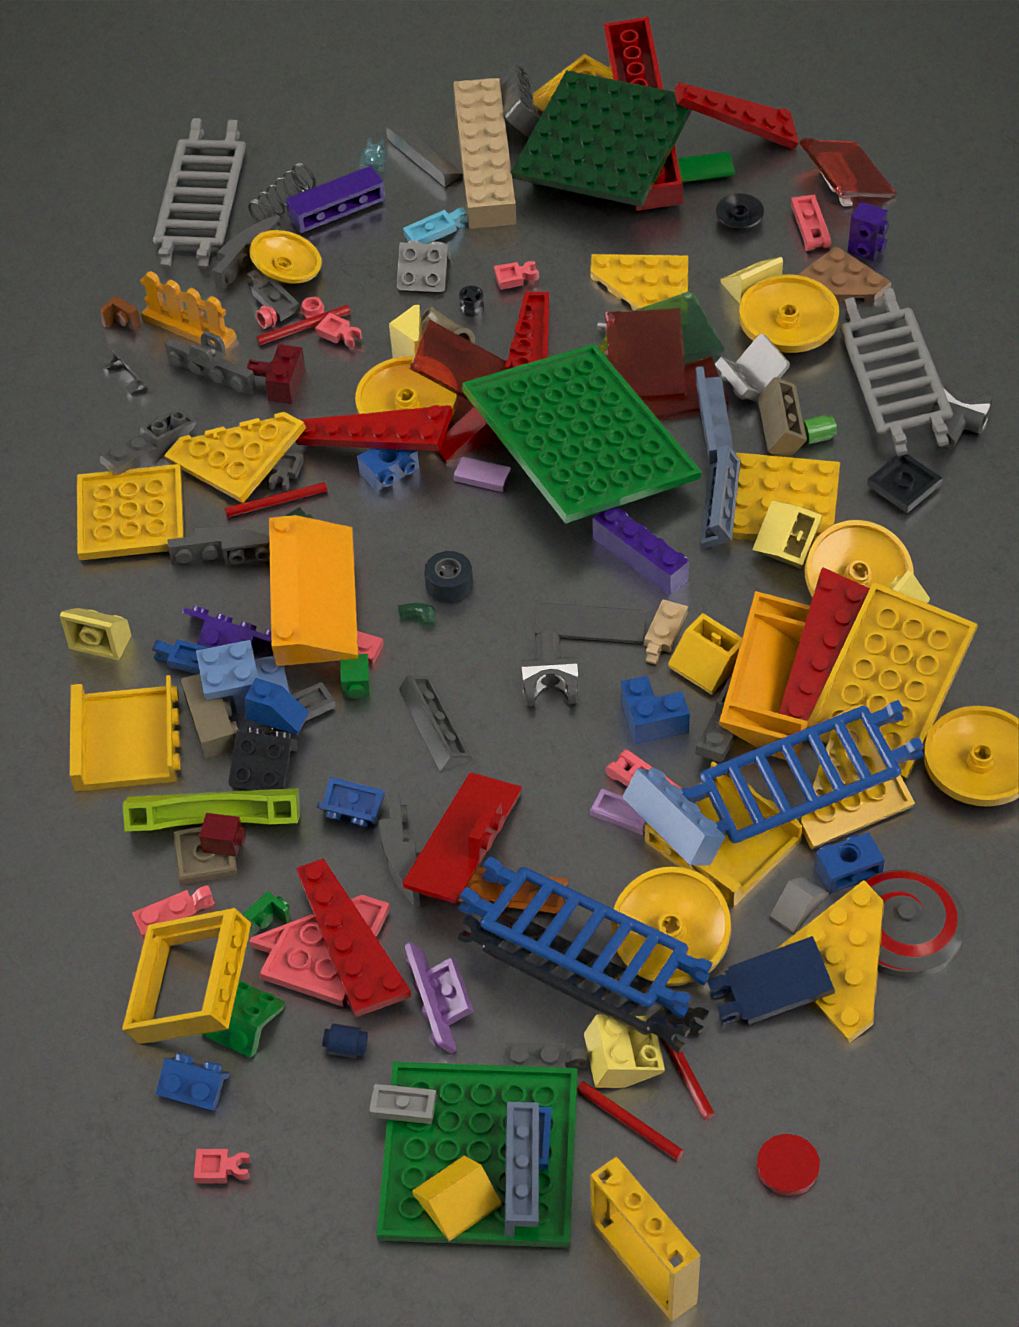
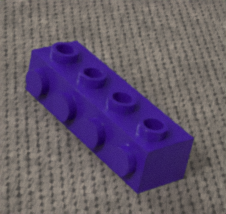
M372 166L365 167L287 198L288 217L300 233L306 232L384 201V182Z
M614 507L600 512L593 518V539L666 594L671 596L688 582L689 560H687L685 555L676 552L662 538H657L643 524H638L624 510Z

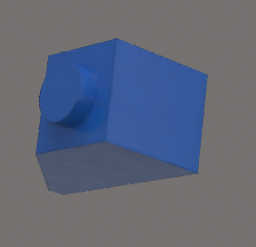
M255 678L245 697L246 719L296 735L299 734L309 715L308 710L283 686L259 678Z

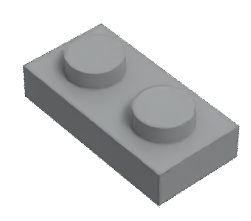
M374 1084L369 1109L370 1118L432 1124L437 1097L436 1090Z

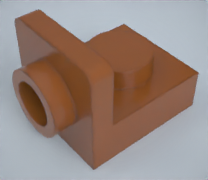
M114 296L99 310L102 324L106 328H109L116 321L134 331L141 325L137 307L117 296Z

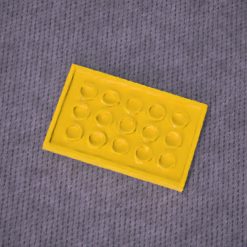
M873 582L808 720L807 728L837 716L838 713L860 704L867 706L870 712L874 713L884 709L888 704L899 700L904 709V712H901L904 720L879 727L890 750L904 746L908 741L919 737L924 745L974 637L978 624ZM831 731L819 735L822 743L827 744ZM908 760L898 764L901 769V777L908 779L916 760Z

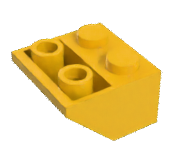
M702 613L685 630L668 663V667L712 695L731 676L742 637Z

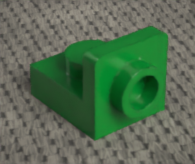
M269 891L243 913V916L251 922L250 932L253 935L260 929L266 928L272 922L274 916L284 924L291 922L289 904L282 897L278 896L276 898Z

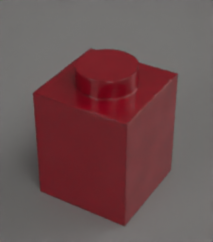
M206 813L199 835L203 853L237 857L239 846H244L246 839V829L242 828L240 817Z

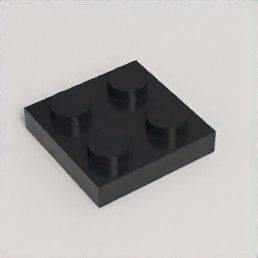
M908 454L896 455L868 478L867 486L908 513L941 485L942 477Z

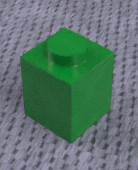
M358 654V659L340 660L343 698L358 699L361 697H371L368 654Z

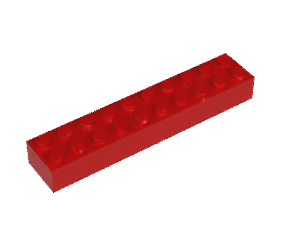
M649 16L604 23L605 44L612 79L663 89ZM675 145L643 207L636 206L637 211L684 204L683 185Z

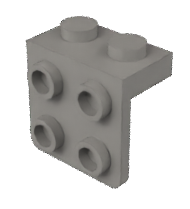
M419 241L400 242L397 272L398 290L443 293L446 285L447 261H450L451 256L448 244L443 242H431V244Z
M760 334L737 362L720 357L715 365L721 371V378L733 385V392L742 400L747 398L758 402L757 396L774 377L780 379L789 368L790 363L766 335Z

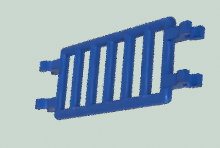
M899 700L888 704L884 709L871 713L869 708L863 705L706 769L700 773L701 784L691 788H682L681 790L683 792L682 795L693 803L709 797L720 820L716 823L717 829L725 836L727 835L731 843L736 844L900 776L901 769L898 764L924 757L922 752L924 746L920 738L916 737L908 741L904 746L890 750L879 727L904 720V716L901 713L904 712V709ZM858 719H862L887 769L873 775L868 770L845 726ZM834 729L861 779L844 786L819 735ZM807 740L834 790L820 797L817 796L793 749V746ZM780 751L783 752L807 802L793 808L790 807L766 757ZM756 762L780 813L766 819L763 818L739 769ZM727 773L730 774L754 823L740 830H737L713 779Z
M489 856L483 866L487 870L482 875V879L491 883L498 882L506 886L495 903L492 904L480 898L475 891L468 887L460 895V899L463 902L460 904L459 910L467 914L474 913L483 917L481 920V927L645 1008H650L654 1002L668 1007L673 1014L683 1019L689 1010L687 1005L691 1000V995L679 991L674 992L666 988L665 985L676 968L691 975L696 982L705 985L710 977L708 972L713 962L702 958L696 959L687 955L688 946L686 943L527 867H521L516 873L503 867L498 860ZM525 880L541 887L512 928L496 922ZM551 893H554L567 901L538 942L523 935L522 933ZM578 905L593 912L565 954L549 947ZM604 918L620 925L592 967L575 960ZM630 931L646 937V940L619 980L602 973ZM658 943L673 950V953L646 994L630 987V984Z

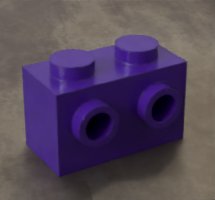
M864 202L859 203L851 216L847 253L875 261L878 254L884 252L887 245L885 234L889 228V221H887L888 210Z

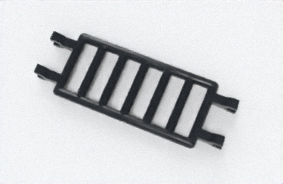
M502 912L496 922L512 928L518 919ZM471 915L463 919L462 924L468 926L471 933L465 930L459 933L457 939L466 943L474 941L480 944L484 953L643 1035L653 1033L666 1040V1043L672 1050L678 1053L684 1049L685 1043L678 1040L676 1034L685 1037L691 1032L698 1036L703 1031L704 1026L698 1024L695 1021V1017L704 1020L709 1014V1011L704 1008L696 1007L692 1009L689 1007L688 1012L682 1019L673 1014L668 1007L663 1006L648 1020L643 1021L631 1015L640 1006L639 1004L628 999L618 1008L604 1001L613 993L612 991L601 986L591 994L577 987L586 978L574 973L568 979L563 980L552 974L554 970L560 967L559 965L547 960L538 967L525 960L533 954L532 952L521 947L516 952L511 953L499 947L507 940L481 927V920L479 922ZM531 921L524 931L535 936L533 940L538 942L546 928ZM557 935L551 945L561 949L560 953L565 954L573 942ZM583 948L577 958L586 962L587 966L592 967L599 955ZM610 961L604 972L612 975L613 979L619 980L626 969ZM636 975L630 985L646 994L652 982ZM672 1016L685 1023V1025L676 1024L674 1026L665 1020Z

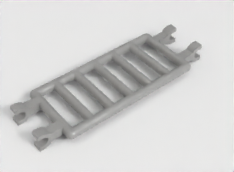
M192 118L189 139H180L178 141L153 237L154 244L162 245L158 252L159 257H162L161 268H171L174 246L199 247L196 254L197 259H199L198 268L208 270L212 247H222L246 148L244 142L237 141L240 136V132L237 130L238 120H228L225 141L201 140L204 134L203 129H201L202 119ZM185 149L235 150L234 157L184 155ZM182 164L232 166L230 173L180 171ZM178 180L228 182L226 189L176 187ZM174 196L224 198L223 205L172 203ZM170 212L220 214L219 221L168 219ZM165 229L216 231L215 238L164 236Z
M893 288L883 290L885 297L884 306L888 312L861 319L854 297L844 299L847 309L845 313L849 322L841 324L840 331L878 434L890 433L897 455L902 456L908 454L905 444L907 443V438L902 430L931 423L938 446L948 445L949 440L946 435L948 434V429L943 420L950 419L953 416V412L913 310L911 308H899ZM905 319L907 322V326L854 338L851 332ZM912 335L914 340L912 343L862 355L858 351L859 347ZM918 352L921 358L867 372L863 365ZM923 368L927 374L924 377L873 389L870 381ZM930 385L934 392L878 406L876 398ZM938 403L940 411L885 423L882 417L883 415Z

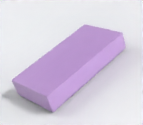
M461 457L454 473V481L503 492L511 475V467Z
M601 789L590 809V816L643 835L647 822L622 798L623 796Z

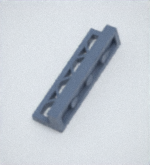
M702 366L696 367V388L710 466V464L717 462L720 447L729 445L733 452L734 449L722 378H705Z
M729 445L719 448L717 462L709 466L700 541L704 549L732 541L741 460ZM714 532L716 536L710 537V534Z
M507 1102L504 1237H514L515 1226L538 1227L539 1103Z

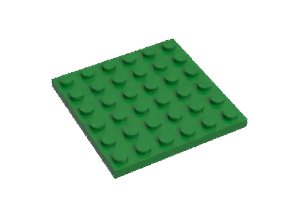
M393 1062L392 1086L436 1090L437 1097L432 1124L387 1119L376 1233L377 1240L570 1248L577 1068ZM507 1102H537L539 1107H551L552 1109L548 1170H539L538 1227L515 1226L514 1237H504ZM466 1156L482 1165L502 1206L451 1241H448L413 1195L412 1190L461 1157Z

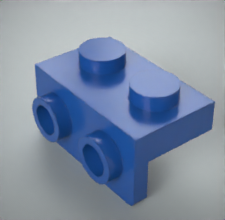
M330 777L323 803L318 802L317 808L324 811V817L334 820H340L341 816L351 818L350 823L358 826L367 827L368 823L377 825L386 791Z
M176 1053L175 1057L164 1058L155 1094L205 1109L216 1110L224 1079H229L230 1072L223 1071V1065L210 1061H205L204 1065L194 1063V1057L186 1054Z

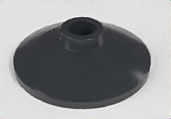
M737 193L728 195L719 201L716 207V215L726 226L743 229L752 227L762 220L764 207L756 197Z

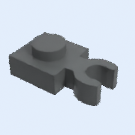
M286 451L271 469V476L269 478L271 490L278 483H282L283 492L289 490V479H297L304 462L303 454Z

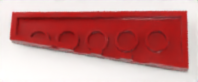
M681 82L674 88L677 104L793 150L799 144L792 114L785 108L777 109Z
M549 292L524 293L518 316L519 320L514 330L515 335L510 345V353L506 360L505 370L548 357Z
M433 405L425 408L302 419L301 421L304 422L306 429L295 442L297 445L440 451L453 415V410L450 405Z
M822 567L779 714L805 721L809 720L870 588Z
M324 858L297 867V875L354 1016L358 1017L411 998L409 986Z

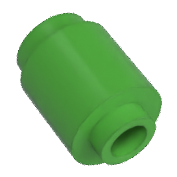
M821 415L803 420L807 441L804 443L805 445L827 441L832 436L837 435V426L833 416Z

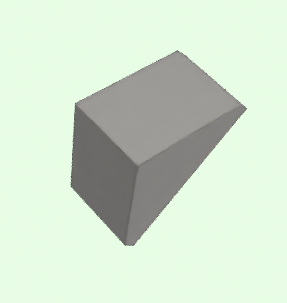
M805 876L789 880L769 919L794 935L824 901L829 892Z

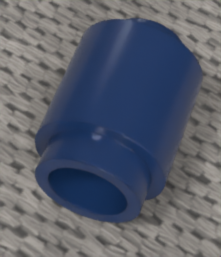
M332 1023L330 1029L325 1028L322 1047H327V1054L357 1058V1055L365 1056L368 1032L361 1031L359 1027Z

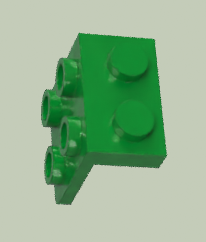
M239 981L229 1028L200 1035L251 1058L257 1053L262 1027L284 1009L285 1002L276 998L271 993L263 992L250 986L245 981Z

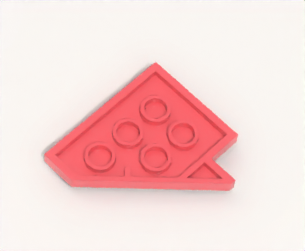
M365 895L352 898V902L377 938L390 911V904ZM314 914L251 937L249 941L250 947L270 953L260 972L262 980L342 1007L344 1006L347 996Z

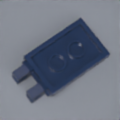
M813 936L729 966L728 970L724 971L726 975H719L707 980L713 999L729 993L734 995L735 1001H730L717 1007L723 1025L741 1019H747L748 1023L752 1024L835 994V989Z

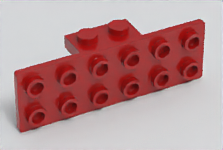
M473 772L469 773L403 880V888L457 903L485 854L490 850L498 832L502 830L506 818L522 793V787Z

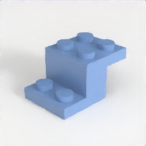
M251 640L196 650L205 701L233 695L237 715L246 713L245 697L255 678L281 685L289 692L284 666H276L274 656L254 660Z

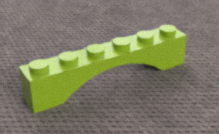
M299 788L128 796L123 802L125 832L147 831L181 825L201 824L206 813L238 816L241 822L268 825L298 823L300 818Z

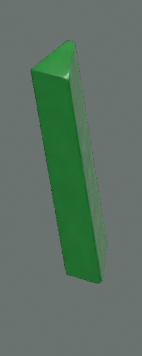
M729 152L677 158L682 182L735 175Z

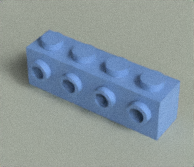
M650 768V770L636 769L622 798L689 865L710 866L726 837L717 829V824L711 819L706 818L699 811L700 808L695 803L688 801L682 795V790L672 785L665 778L666 775L656 768Z

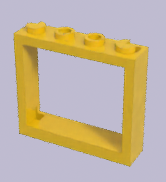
M231 908L148 925L122 1030L139 1044L227 1030L229 1028L251 922L238 910ZM218 937L202 1011L153 1019L170 946Z
M614 1157L590 1175L591 1225L671 1322H673L697 1304L700 1254L618 1157ZM606 1219L610 1220L612 1224L604 1228L601 1223ZM677 1256L681 1264L674 1268L669 1260Z

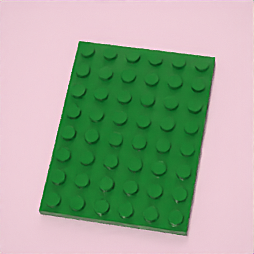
M595 344L463 382V393L565 523L699 480L702 471Z

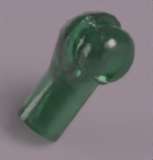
M420 602L398 605L400 619L421 615L423 623H431L436 620L434 614L436 610L431 605Z

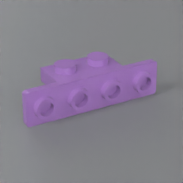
M408 942L404 945L407 952L405 960L408 967L414 973L416 979L414 987L422 997L424 1003L422 1011L433 1030L430 1033L431 1038L438 1048H443L452 1054L457 1049L449 1025L474 1012L457 961L450 957L429 969L423 950Z

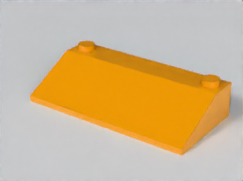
M297 515L269 518L271 639L276 666L358 659L352 527Z
M755 591L719 725L756 748H760L807 728L808 721L779 714L810 605ZM803 742L793 746L797 757H799ZM782 751L771 755L786 760Z

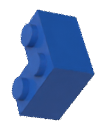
M648 676L621 681V704L635 745L689 733L690 712L683 692L655 697Z

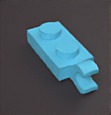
M463 207L449 214L443 210L404 227V236L408 241H419L428 244L457 231L456 226L458 228L467 226L468 221L464 217L467 216V212Z

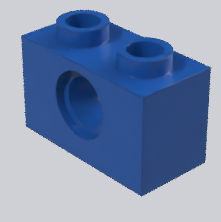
M371 448L357 456L359 473L376 491L390 486L398 479L413 473L419 468L417 450Z
M868 832L860 836L853 835L835 845L828 844L823 846L820 850L816 851L814 868L830 895L857 885L863 880L883 872L885 859Z

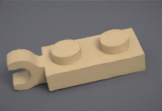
M662 599L644 638V646H648L646 649L648 654L646 658L647 663L656 665L662 651L671 652L688 614V606Z

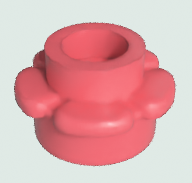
M309 297L302 303L301 314L308 319L324 313L323 309L325 307L319 298Z
M263 305L260 310L256 311L257 321L263 329L273 328L276 325L278 317L272 307L269 308Z

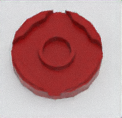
M781 1134L771 1137L762 1145L757 1156L756 1170L760 1181L772 1189V1192L781 1196L793 1197L804 1194L819 1177L820 1158L816 1149L808 1140L798 1135Z

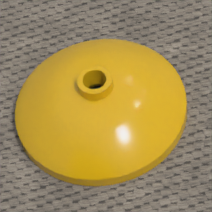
M282 230L265 231L257 235L250 246V257L255 266L264 275L273 280L288 284H298L312 280L320 271L322 260L318 250L307 239L295 233Z

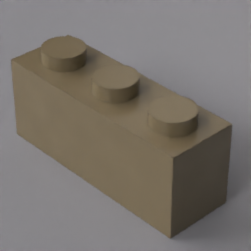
M774 377L757 396L767 450L776 456L792 457L807 441L796 384Z
M200 673L182 678L181 683L205 759L233 751L238 727L235 721L230 722L229 717L233 716L229 701H223L222 697L205 701Z

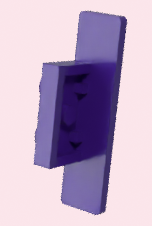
M195 605L192 610L183 608L182 613L205 621L197 645L212 648L251 640L253 650L257 638L272 643L271 630L266 629L263 634L257 632V626L242 621L239 626L232 623L233 618L218 613L215 618L208 615L209 610Z

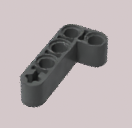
M516 63L500 80L503 113L505 118L514 127L530 137L543 111L534 105L529 73L524 67Z

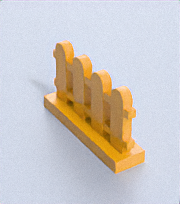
M151 271L140 280L141 285L145 286L147 294L144 298L145 303L149 304L141 312L143 321L199 344H202L201 335L204 331L210 332L222 338L225 350L237 338L235 330L225 326L223 317L226 315V310L221 307V303L217 298L210 296L206 301H203L197 290L189 288L185 293L181 292L180 286L174 280H168L164 285L160 283L159 277ZM183 302H185L187 310L184 309ZM203 310L206 311L207 318L204 317Z

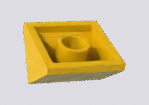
M466 1156L461 1157L412 1190L413 1195L448 1241H451L502 1206L482 1165Z

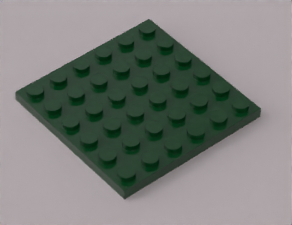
M566 70L511 170L512 179L643 207L692 110L678 105L675 92Z

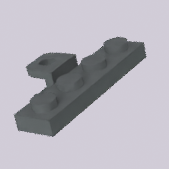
M204 331L201 335L202 344L200 347L196 344L190 346L173 338H169L165 343L167 358L172 364L191 370L195 374H201L217 383H223L249 395L255 391L256 384L253 371L222 359L226 351L220 336Z

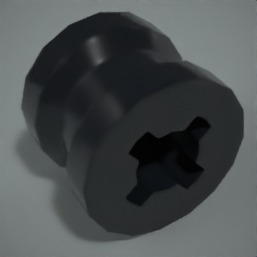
M470 285L460 290V311L463 315L474 317L484 311V295L480 287Z

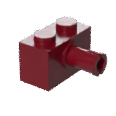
M278 344L273 360L270 363L249 360L247 369L253 371L254 376L266 377L265 384L268 401L293 404L305 371L303 347Z

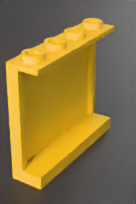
M170 675L166 676V686L85 694L82 684L71 685L70 779L75 792L176 782V770L181 769L179 753L175 754V748L180 747L179 731H175V725L180 724L179 710L175 708V702H179L178 686H173Z
M713 761V762L711 763L710 768H711V767H714V766H716V765H718V764H716V763ZM727 773L713 779L737 830L754 824L730 774ZM747 783L764 819L780 813L777 805L772 800L763 798ZM709 797L695 803L700 808L699 811L706 818L711 819L715 823L720 821ZM797 819L736 844L731 843L726 835L710 866L689 865L648 823L645 825L646 843L678 867L693 870L708 878L720 890L726 903L733 908L801 842L802 825Z

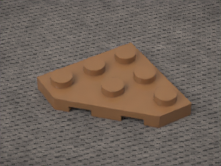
M835 246L798 274L814 279L826 286L834 294L837 302H844V299L852 297L864 298V301H875L883 295V290L891 288V281L838 246Z

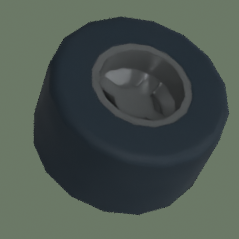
M443 551L429 558L425 564V586L428 594L435 600L453 603L468 596L472 590V565L463 554L455 551Z

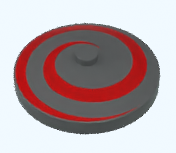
M906 869L881 872L865 880L884 901L878 961L879 972L899 978H918L936 973L954 960L964 940L966 920L960 901L949 887L928 874Z

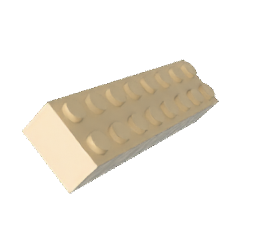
M499 78L453 82L469 229L516 225V203Z

